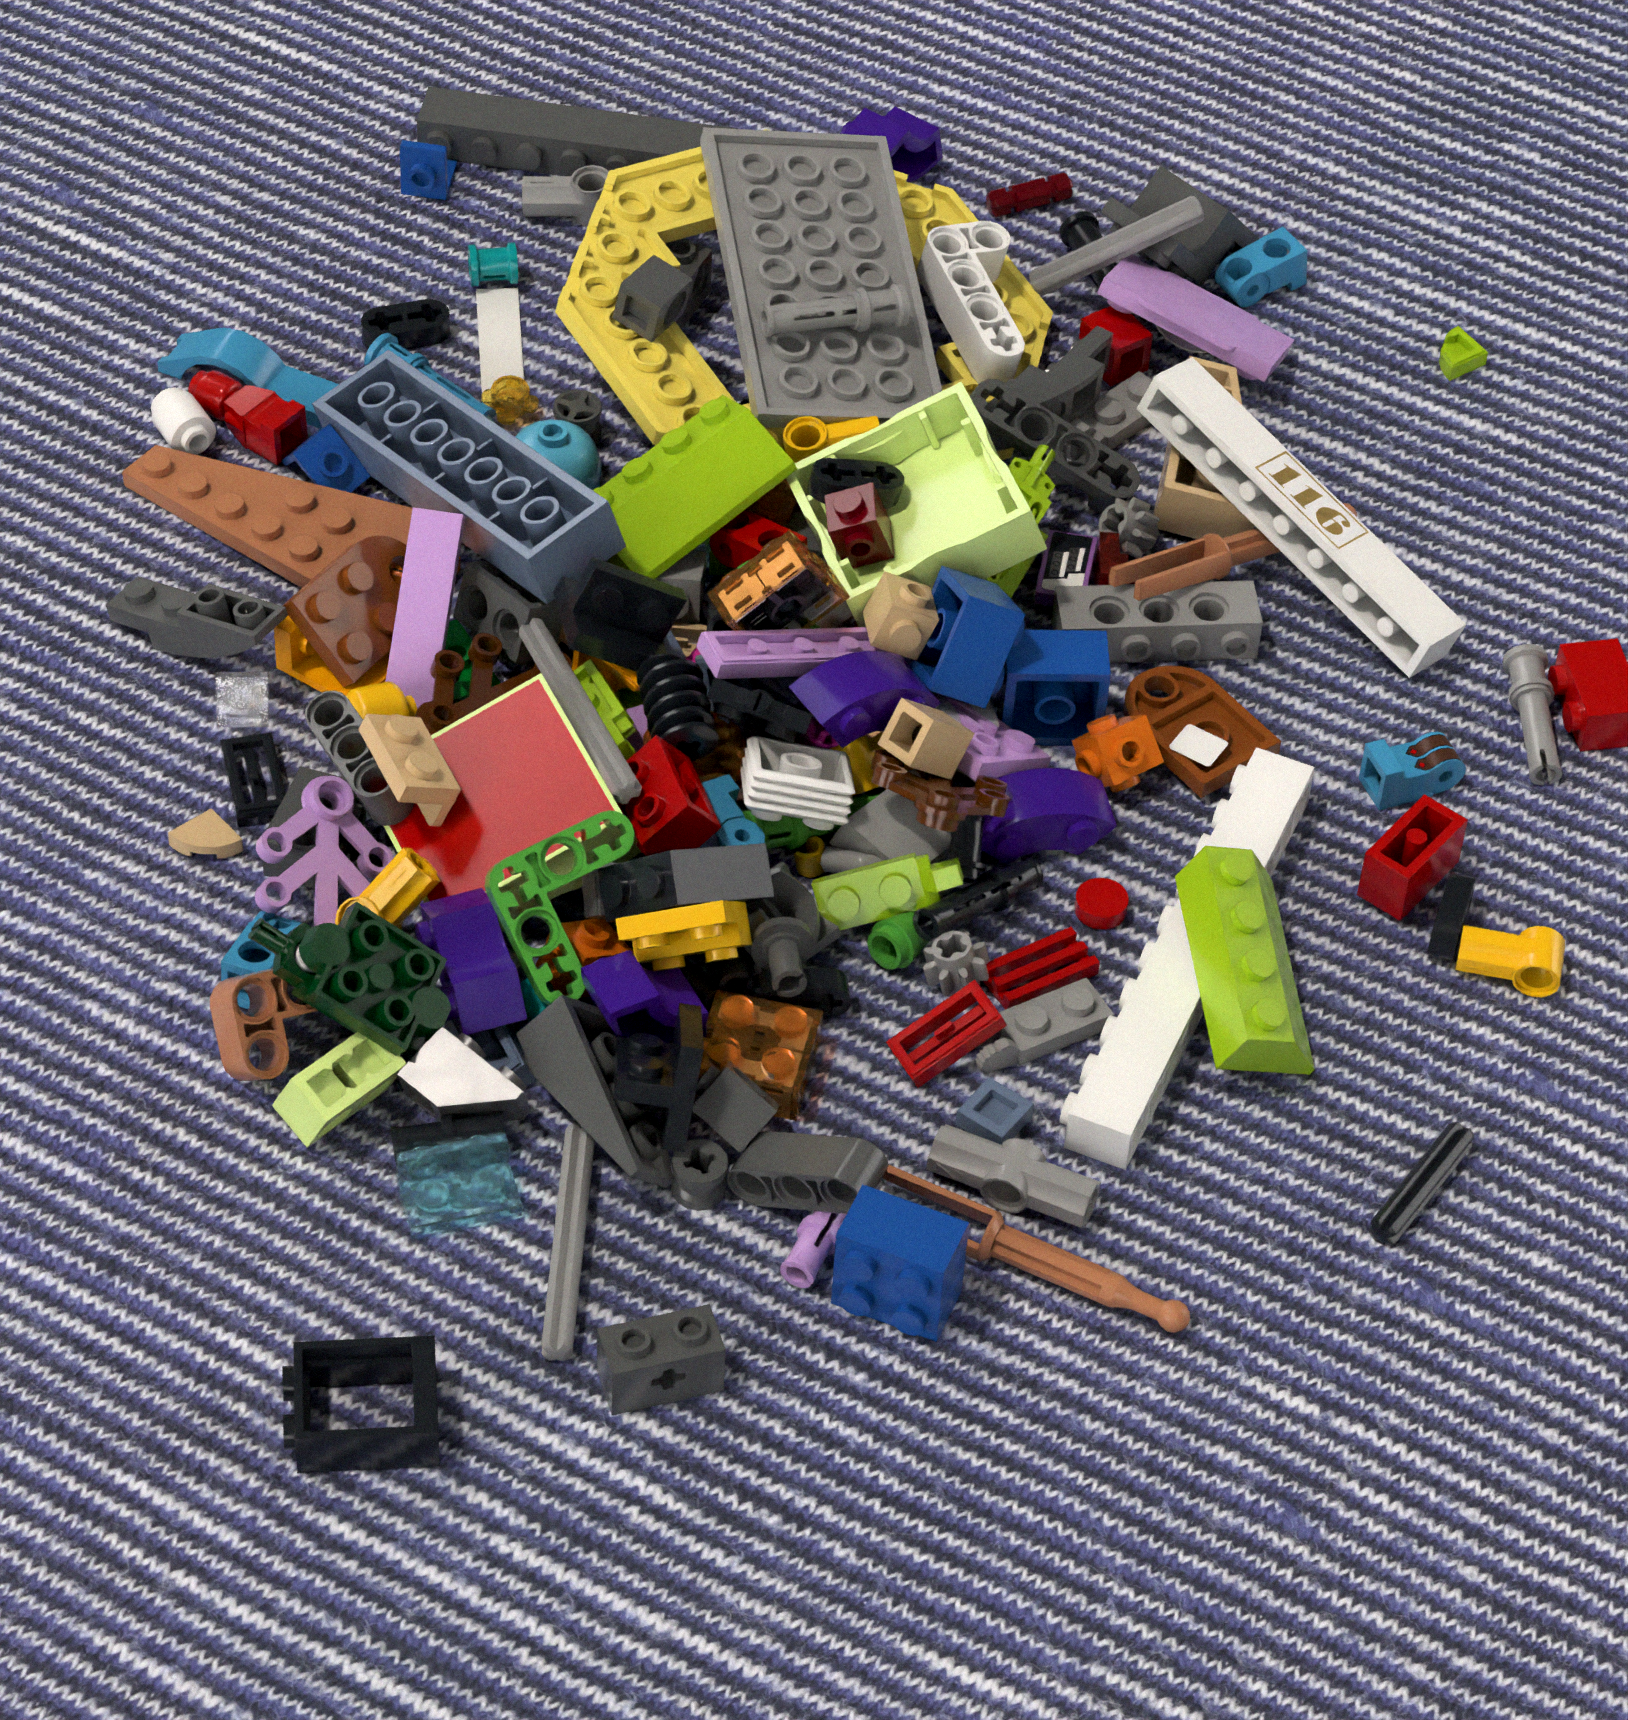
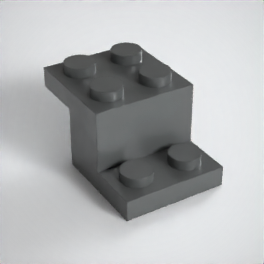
M1162 166L1158 168L1130 209L1113 197H1110L1100 212L1114 223L1109 231L1115 232L1189 196H1195L1204 211L1205 219L1202 222L1136 253L1148 261L1151 259L1160 265L1163 271H1170L1184 279L1189 277L1200 286L1204 284L1227 250L1231 252L1235 246L1242 249L1259 240L1228 209Z

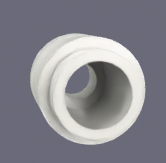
M172 387L161 391L154 398L151 404L153 424L172 449L198 455L211 445L216 435L215 424L191 393Z

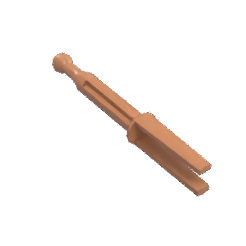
M1343 503L1357 517L1355 508L1349 503ZM1258 528L1221 538L1218 534L1208 533L1200 539L1111 567L1109 584L1117 587L1135 582L1134 599L1140 601L1208 580L1222 579L1229 574L1233 566L1281 551Z
M891 1165L888 1166V1170L882 1178L988 1225L980 1244L970 1239L967 1240L966 1256L979 1262L991 1257L996 1258L1107 1307L1125 1308L1157 1320L1160 1327L1167 1332H1180L1190 1322V1311L1180 1300L1170 1299L1164 1301L1138 1289L1121 1274L1005 1225L1003 1216L998 1211Z

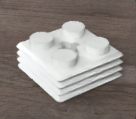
M753 735L746 739L747 747L744 748L745 757L742 758L743 766L740 767L744 804L751 810L753 816L766 821H779L782 819V815L801 818L805 825L818 830H831L834 828V824L843 826L849 822L848 814L851 813L852 795L856 792L850 759L846 752Z

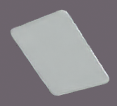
M1187 724L1172 741L1169 748L1209 767L1228 746V742L1192 724Z

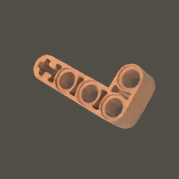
M273 968L227 978L215 986L210 996V1010L222 1064L225 1071L232 1078L239 1081L264 1080L279 1076L285 1070L289 1061V1047L283 1019L318 1011L299 998L294 1003L287 992L288 982L273 974ZM242 988L247 992L250 999V1006L246 1014L240 1010L237 1002L239 991ZM253 1043L261 1051V1062L257 1068L251 1064L249 1059V1050Z

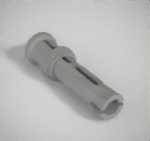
M894 283L890 285L889 289L867 292L864 288L859 287L849 291L845 297L806 300L777 305H761L759 321L764 336L850 326L853 330L863 332L867 331L872 325L893 323L896 327L907 326L910 318V303L907 290L902 283ZM877 306H885L884 308L874 309ZM825 312V315L794 318L797 315Z
M1522 644L1508 650L1503 656V668L1505 673L1511 677L1512 683L1508 692L1509 702L1520 713L1530 781L1536 785L1544 786L1542 770L1546 768L1549 785L1559 781L1563 772L1559 763L1549 710L1555 693L1552 683L1546 679L1545 669L1548 667L1549 662L1548 655L1541 646Z

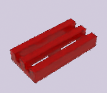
M1068 927L991 960L986 964L989 979L983 982L1006 1010L1087 977L1088 979L1098 975L1100 961L1095 955L1088 956V946L1084 941L1077 942V933L1072 927ZM1075 961V963L1072 964V965H1069V966H1067V967H1065V968H1062V969H1060V970H1058V971H1055V972H1053V973H1051V974H1048L1049 971H1051V970H1053V969H1055V968H1058V967H1060V966H1062V965H1065V964H1067V963H1069V962ZM1027 980L1030 981V983H1027L1009 992L1006 990Z
M974 979L886 1041V1043L919 1088L1002 1030L1007 1024ZM975 1002L979 1003V1005L971 1009L969 1012L964 1014L962 1017H960L953 1023L950 1021L958 1014L966 1010L968 1007L973 1005ZM934 1032L935 1036L909 1054L906 1053L907 1050Z

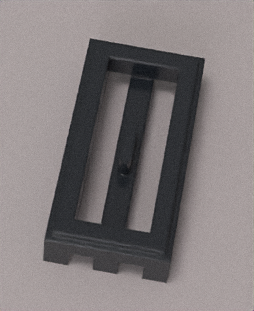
M272 732L220 740L221 754L237 826H248V818L255 817L258 819V824L269 823L268 815L276 813L286 794ZM253 748H263L274 800L265 801ZM242 750L254 803L245 804L234 751Z

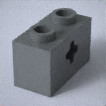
M710 1304L597 1328V1372L611 1415L724 1391L726 1349Z

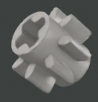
M1135 497L1129 502L1116 498L1115 504L1108 506L1103 511L1099 519L1100 534L1098 539L1109 544L1107 553L1123 560L1128 554L1141 558L1142 553L1147 552L1154 546L1159 532L1157 523L1160 520L1159 517L1148 513L1150 504Z
M960 931L943 933L934 940L932 947H926L923 950L926 959L923 971L927 985L934 986L940 983L944 997L952 996L974 979L979 985L980 981H987L989 979L986 964L990 960L985 942H978L972 945L968 931L964 933Z

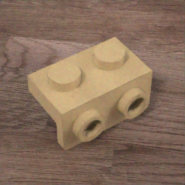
M366 714L358 730L397 801L417 803L429 826H441L451 807L456 802L461 788L421 717H409L398 714Z

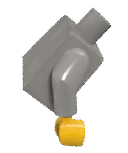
M915 769L911 771V773L921 777ZM884 788V792L848 818L849 822L838 829L829 841L832 846L825 849L823 840L818 836L808 838L805 843L807 854L800 851L794 853L796 869L800 875L811 878L820 876L824 872L835 874L914 852L916 856L928 854L930 863L934 864L942 862L950 853L951 832L933 829L919 823L916 820L918 809L914 806L915 802ZM955 887L939 891L941 899L947 896Z

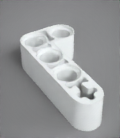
M977 221L933 228L928 233L917 268V275L978 384L987 379H997L1006 383L1010 378H1014L1025 347L1021 333L992 284L999 277L1011 238L1009 232L1003 226L991 221Z

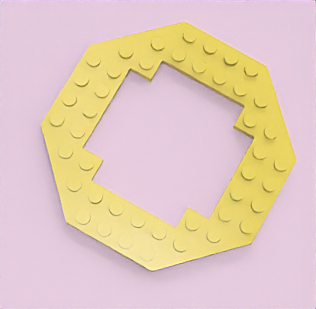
M701 147L617 168L608 172L602 193L589 220L582 243H580L568 279L558 298L555 311L654 445H657L667 432L679 428L698 414L700 408L707 402L717 399L721 395L735 401L676 322L651 343L612 318L621 283L651 256L656 255L680 270L681 264L665 243L716 230ZM893 170L917 274V268L928 233L933 228L977 222L979 220L952 188L935 183L933 190L906 182L908 174ZM1006 255L999 277L992 284L1025 342V347L1014 376L1015 379L1029 365L1038 368L1053 311ZM952 342L938 346L935 355L936 363L951 381V383L941 385L942 391L962 382L970 396L979 384L973 378L955 343ZM990 395V396L986 399V402L989 403V402L992 401L995 397H993V396ZM750 403L742 405L751 411ZM765 428L785 451L783 440L784 428ZM1014 448L997 451V454L1001 460L1011 458ZM786 479L779 483L790 488Z

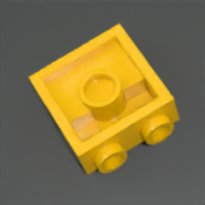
M720 900L616 918L619 940L632 941L634 956L638 962H652L653 971L685 967L684 956L705 953L706 963L738 958L737 947L752 945L746 902Z

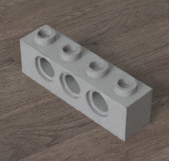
M1254 580L1201 582L1140 601L1134 599L1135 584H1124L1117 587L1112 585L1055 587L1051 619L1052 630L1107 631L1110 663L1257 658L1263 622Z

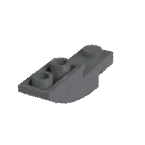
M1096 326L1082 340L1077 339L1071 345L1068 353L1057 363L1052 362L1045 371L1029 365L1015 379L1010 378L1006 384L1070 423L1076 417L1079 418L1099 401L1103 374L1108 368L1113 333ZM994 398L989 403L986 402L984 408L992 413L996 409L997 399ZM1013 408L1004 422L1010 425V422L1019 411ZM1033 419L1021 421V431L1025 437L1032 441L1044 437V429L1038 421ZM989 433L996 451L1012 448Z
M139 576L128 583L122 591L106 604L111 621L148 632L153 649L199 658L225 657L244 652L257 645L288 616L284 606L209 583L194 594Z

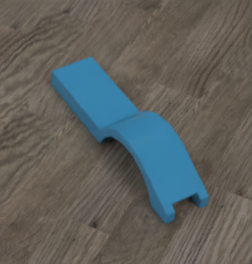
M224 327L181 334L177 339V346L169 356H164L157 362L158 372L178 379H182L187 370L196 364L214 365L228 370L246 385L276 391V394L283 400L289 402L293 399L304 405L307 424L319 429L323 427L312 403L339 385L286 366L281 358L263 341L244 331Z

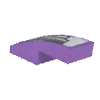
M1049 530L1046 541L1047 549L1044 550L1034 603L1053 606L1055 587L1089 586L1098 537Z

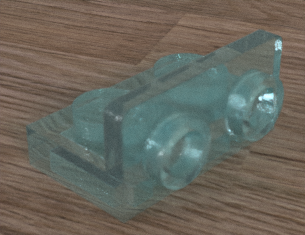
M505 1133L487 1136L476 1135L466 1140L446 1144L420 1146L396 1155L397 1190L411 1240L522 1218V1203L509 1164V1144Z

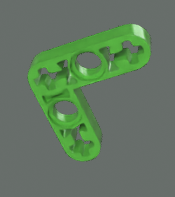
M611 810L600 812L497 862L486 875L485 889L487 896L535 994L540 1001L548 1006L563 994L559 990L553 992L548 990L546 983L553 978V974L547 962L536 968L532 958L547 955L559 947L562 956L553 958L552 961L560 974L569 972L572 976L573 981L566 986L567 997L578 1000L582 996L585 986L581 977L582 965L546 893L590 873L629 852L634 843L635 833L632 823L620 812ZM600 822H604L607 828L617 826L621 834L620 837L614 840L617 849L612 851L608 844H603L587 852L594 859L593 863L587 864L585 849L579 840L574 837V833L581 832V840L584 842L602 832ZM552 845H564L573 853L574 866L569 873L558 875L547 867L545 856L547 850ZM505 868L508 869L511 875L521 873L524 877L525 883L518 887L523 902H528L534 897L538 904V907L526 909L513 919L508 909L515 908L519 904L511 891L502 893L498 887V883L505 879L502 871ZM530 917L541 918L549 926V940L541 948H532L522 939L521 926Z

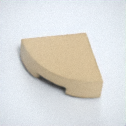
M213 809L207 810L168 832L169 845L183 855L192 856V852L198 854H217V859L243 852L242 838Z

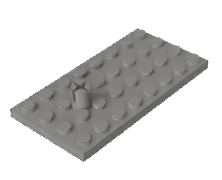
M703 127L700 145L750 408L758 421L765 428H785L790 421L803 416L818 418L824 424L877 416L879 425H881L897 413L941 392L942 386L886 136ZM894 283H902L908 293L910 318L907 326L896 327L893 323L872 325L867 331L858 332L851 329L850 326H842L813 331L779 333L772 336H764L760 327L759 311L761 305H777L806 300L845 297L854 288L862 287L866 292L889 289L890 285ZM877 306L874 309L884 308L885 306ZM825 312L797 315L794 318L825 315Z

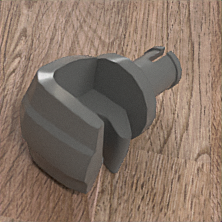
M776 867L770 869L774 897L746 903L752 945L743 947L758 966L764 970L771 971L772 988L774 991L777 990L779 996L794 997L802 993L807 986V977L804 973L803 964L810 959L817 945L820 916L818 906L807 888L787 871Z

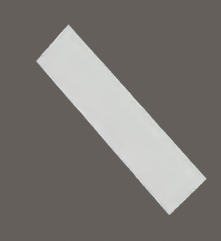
M518 288L476 289L482 402H526Z

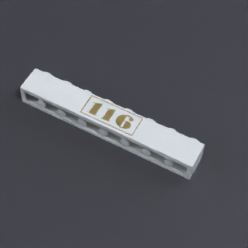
M1193 357L1154 376L1137 410L1392 662L1410 678L1447 655L1467 624Z

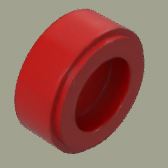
M1108 878L1089 879L1083 882L1076 891L1075 914L1088 927L1101 930L1114 928L1120 925L1126 918L1129 901L1128 893L1121 884Z

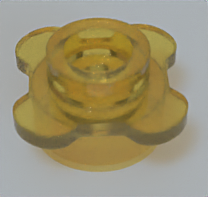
M513 375L498 378L492 384L491 389L484 390L481 395V402L495 409L497 421L504 425L514 424L521 415L534 413L539 406L538 398L530 395V389L526 381Z

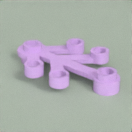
M320 776L311 780L304 788L301 796L303 808L281 826L268 828L256 842L257 854L263 861L271 864L279 863L291 851L292 842L316 826V846L278 877L272 876L265 879L255 892V901L261 910L268 913H277L290 901L292 893L315 875L314 926L322 923L335 924L338 910V881L352 897H357L370 884L364 876L375 879L394 858L390 848L382 843H378L352 813L354 795L349 784L336 776ZM319 798L329 800L333 810L326 808ZM339 832L360 853L357 860L359 870L340 850ZM267 839L276 840L281 846V852L272 850L267 843ZM369 854L378 856L382 861V867L374 866L369 860ZM266 888L277 891L280 901L271 900L266 893Z

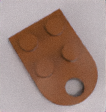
M371 536L349 546L282 605L286 607L289 617L343 688L355 683L391 649L400 584L396 583L391 577L389 566L392 561L397 563L403 570L407 545L392 537Z
M1183 666L1155 667L1136 676L1127 687L1123 717L1147 715L1164 760L1163 764L1200 798L1230 783L1239 764L1247 766L1256 747L1279 755L1281 740L1213 679L1200 671ZM1159 690L1170 696L1157 698L1149 695L1147 692ZM1187 724H1192L1228 742V746L1211 766H1205L1169 748V745Z

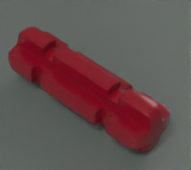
M1061 172L1048 176V181H1045V178L1042 177L1010 185L1008 187L1009 191H1006L1005 187L991 190L986 194V207L993 217H1001L1011 214V209L1013 208L1014 212H1020L1050 204V199L1052 198L1053 202L1067 200L1072 196L1073 183L1067 173Z

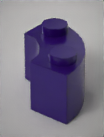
M896 106L885 116H881L864 107L853 121H849L843 126L840 134L886 136L893 170L908 174L906 182H912L922 177L943 158L940 129Z
M860 651L836 657L810 670L789 686L791 691L842 749L861 736L875 731H884L901 697L932 708H936L941 704L906 663L895 655L881 651Z
M1063 768L1029 769L996 778L1008 784L1005 794L1010 797L1006 815L1005 817L979 815L985 818L982 850L1006 865L1023 855L1042 850H1063L1079 856L1117 827L1102 781L1092 775Z
M483 888L419 904L423 922L415 924L417 940L447 959L439 977L442 985L440 990L447 996L451 1005L446 1021L455 1019L460 1031L469 1035L527 1019L517 968L505 944L497 914Z
M631 950L611 957L600 958L592 964L581 967L583 984L616 1037L617 1035L630 1037L635 1033H647L659 1037L663 1042L672 1043L679 1003L701 1006L704 1048L707 1047L708 1011L679 968L664 971L644 970Z

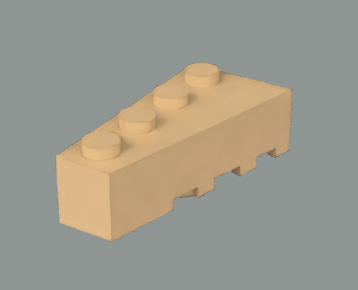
M1193 357L1242 405L1236 367ZM1169 441L1167 442L1153 513L1160 520L1157 523L1158 529L1195 539H1200L1208 533L1218 534L1221 538L1254 529L1255 525Z

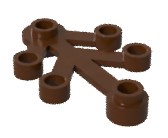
M479 633L474 636L468 651L469 659L472 661L469 697L453 704L454 684L459 681L465 663L458 653L452 650H441L436 653L430 668L431 676L434 678L432 701L420 705L415 717H421L430 735H433L540 674L541 672L536 663H534L531 670L491 687L493 666L499 659L502 643L492 634ZM563 653L564 657L566 658L567 662L572 668L571 659L565 653Z
M875 750L871 770L874 771L872 783L915 802L914 806L918 809L916 820L919 823L933 829L955 832L958 829L959 822L966 820L967 815L1005 817L1010 797L1005 794L1008 784L1004 781L989 776H977L975 787H953L957 769L951 780L915 769L921 777L904 769L905 763L887 750Z

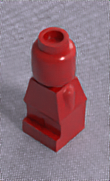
M218 370L209 372L199 371L189 383L188 392L195 397L207 414L220 421H225L228 429L245 449L253 451L276 465L281 463L283 458L308 439L305 406L293 399L287 402L280 398L276 391L251 385L243 386L237 380Z

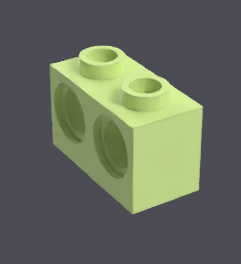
M356 1032L291 1078L272 1106L308 1148L387 1091L398 1077L397 1073L406 1065V1062L400 1054L395 1056L359 1032Z

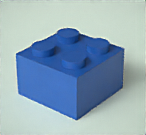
M942 565L931 590L939 621L917 661L904 657V660L930 691L986 709L991 695H995L1002 686L1005 676L1004 664L1011 648H1015L1023 636L1025 613L996 583Z
M1024 629L1019 644L1015 648H1011L1004 664L1005 676L1002 686L997 692L998 719L1013 730L1022 731L1033 737L1035 740L1034 745L1073 746L1071 740L1089 732L1086 726L1089 722L1106 716L1111 678L1107 631Z
M862 1184L836 1233L831 1304L842 1307L850 1314L866 1316L894 1326L907 1335H918L937 1342L962 1292L969 1222Z

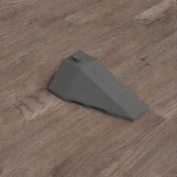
M564 995L559 996L516 1034L525 1053L524 1058L529 1066V1072L630 1177L664 1188L668 1187L674 1182L668 1150L662 1149V1131L653 1123L652 1117L660 1110V1107L614 1100L613 1054L617 1037L598 1007Z

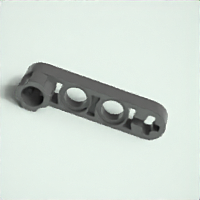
M987 379L980 382L970 394V398L990 434L1029 458L1033 456L1039 445L1049 446L1042 459L1053 449L1056 457L1051 462L1048 470L1085 492L1088 496V506L1094 511L1102 514L1108 506L1115 504L1116 498L1127 501L1137 491L1140 484V476L1132 462L1005 382L997 379ZM990 395L997 399L996 409L992 413L984 408L986 399ZM1014 408L1018 410L1019 413L1013 418V420L1010 422V425H1008L1004 421L1008 418V416L1010 415L1009 413ZM1024 419L1038 421L1044 429V438L1040 441H1032L1025 437L1021 431V421ZM1063 446H1078L1085 454V465L1081 467L1069 465L1062 454ZM1097 460L1102 463L1092 476L1087 474L1097 463ZM1110 483H1112L1115 486L1116 490L1112 489L1109 486Z

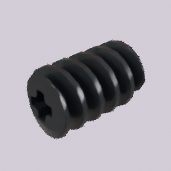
M662 653L651 655L641 663L637 670V683L640 687V697L643 701V710L647 718V728L651 734V739L655 735L659 736L690 757L691 762L706 757L717 747L719 736L714 728L715 720L711 714V703L707 698V687L703 682L704 674L699 664L691 660L681 659L674 654Z

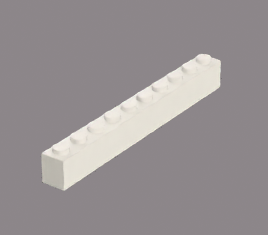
M1256 747L1247 766L1241 764L1237 766L1229 789V793L1232 795L1229 801L1223 798L1219 801L1211 825L1214 830L1211 835L1203 833L1198 842L1194 857L1204 846L1252 849L1271 877L1308 804L1315 767ZM1177 889L1175 898L1178 900L1175 906L1167 904L1161 914L1157 927V935L1160 936L1156 943L1148 941L1142 951L1138 964V971L1141 973L1137 980L1128 978L1119 1000V1008L1122 1010L1118 1017L1110 1015L1107 1018L1099 1041V1046H1102L1098 1055L1090 1053L1087 1057L1080 1076L1082 1087L1078 1094L1074 1092L1068 1094L1060 1115V1123L1067 1125L1064 1148L1126 1170L1204 1013Z

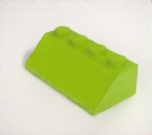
M724 395L707 402L700 408L698 414L679 428L667 432L657 445L641 457L626 463L622 471L603 486L593 489L594 492L609 502L626 544L625 548L608 559L607 562L653 579L657 578L795 472L797 467L794 461L748 408Z
M1204 846L1175 876L1215 1067L1222 1070L1310 1075L1315 1068L1272 879L1252 849Z

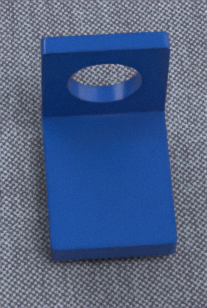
M402 140L400 144L401 194L446 200L457 169V161L447 159V147Z
M331 424L316 431L281 460L285 466L296 461L314 484L350 493L370 477L360 460Z

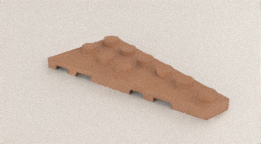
M158 445L152 447L122 471L125 487L301 588L349 546L365 538L388 536L407 545L413 509L411 507ZM391 561L389 571L398 564Z

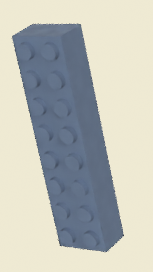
M390 350L384 352L312 403L322 427L331 424L360 460L370 476L414 508L463 514L465 516L462 543L546 604L555 599L553 592L562 576L579 581L592 557L607 562L608 559L626 547L610 504L606 499Z

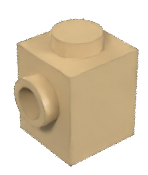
M885 571L862 611L870 646L916 661L939 621L930 586Z
M901 697L878 745L911 768L951 780L975 733L941 710Z

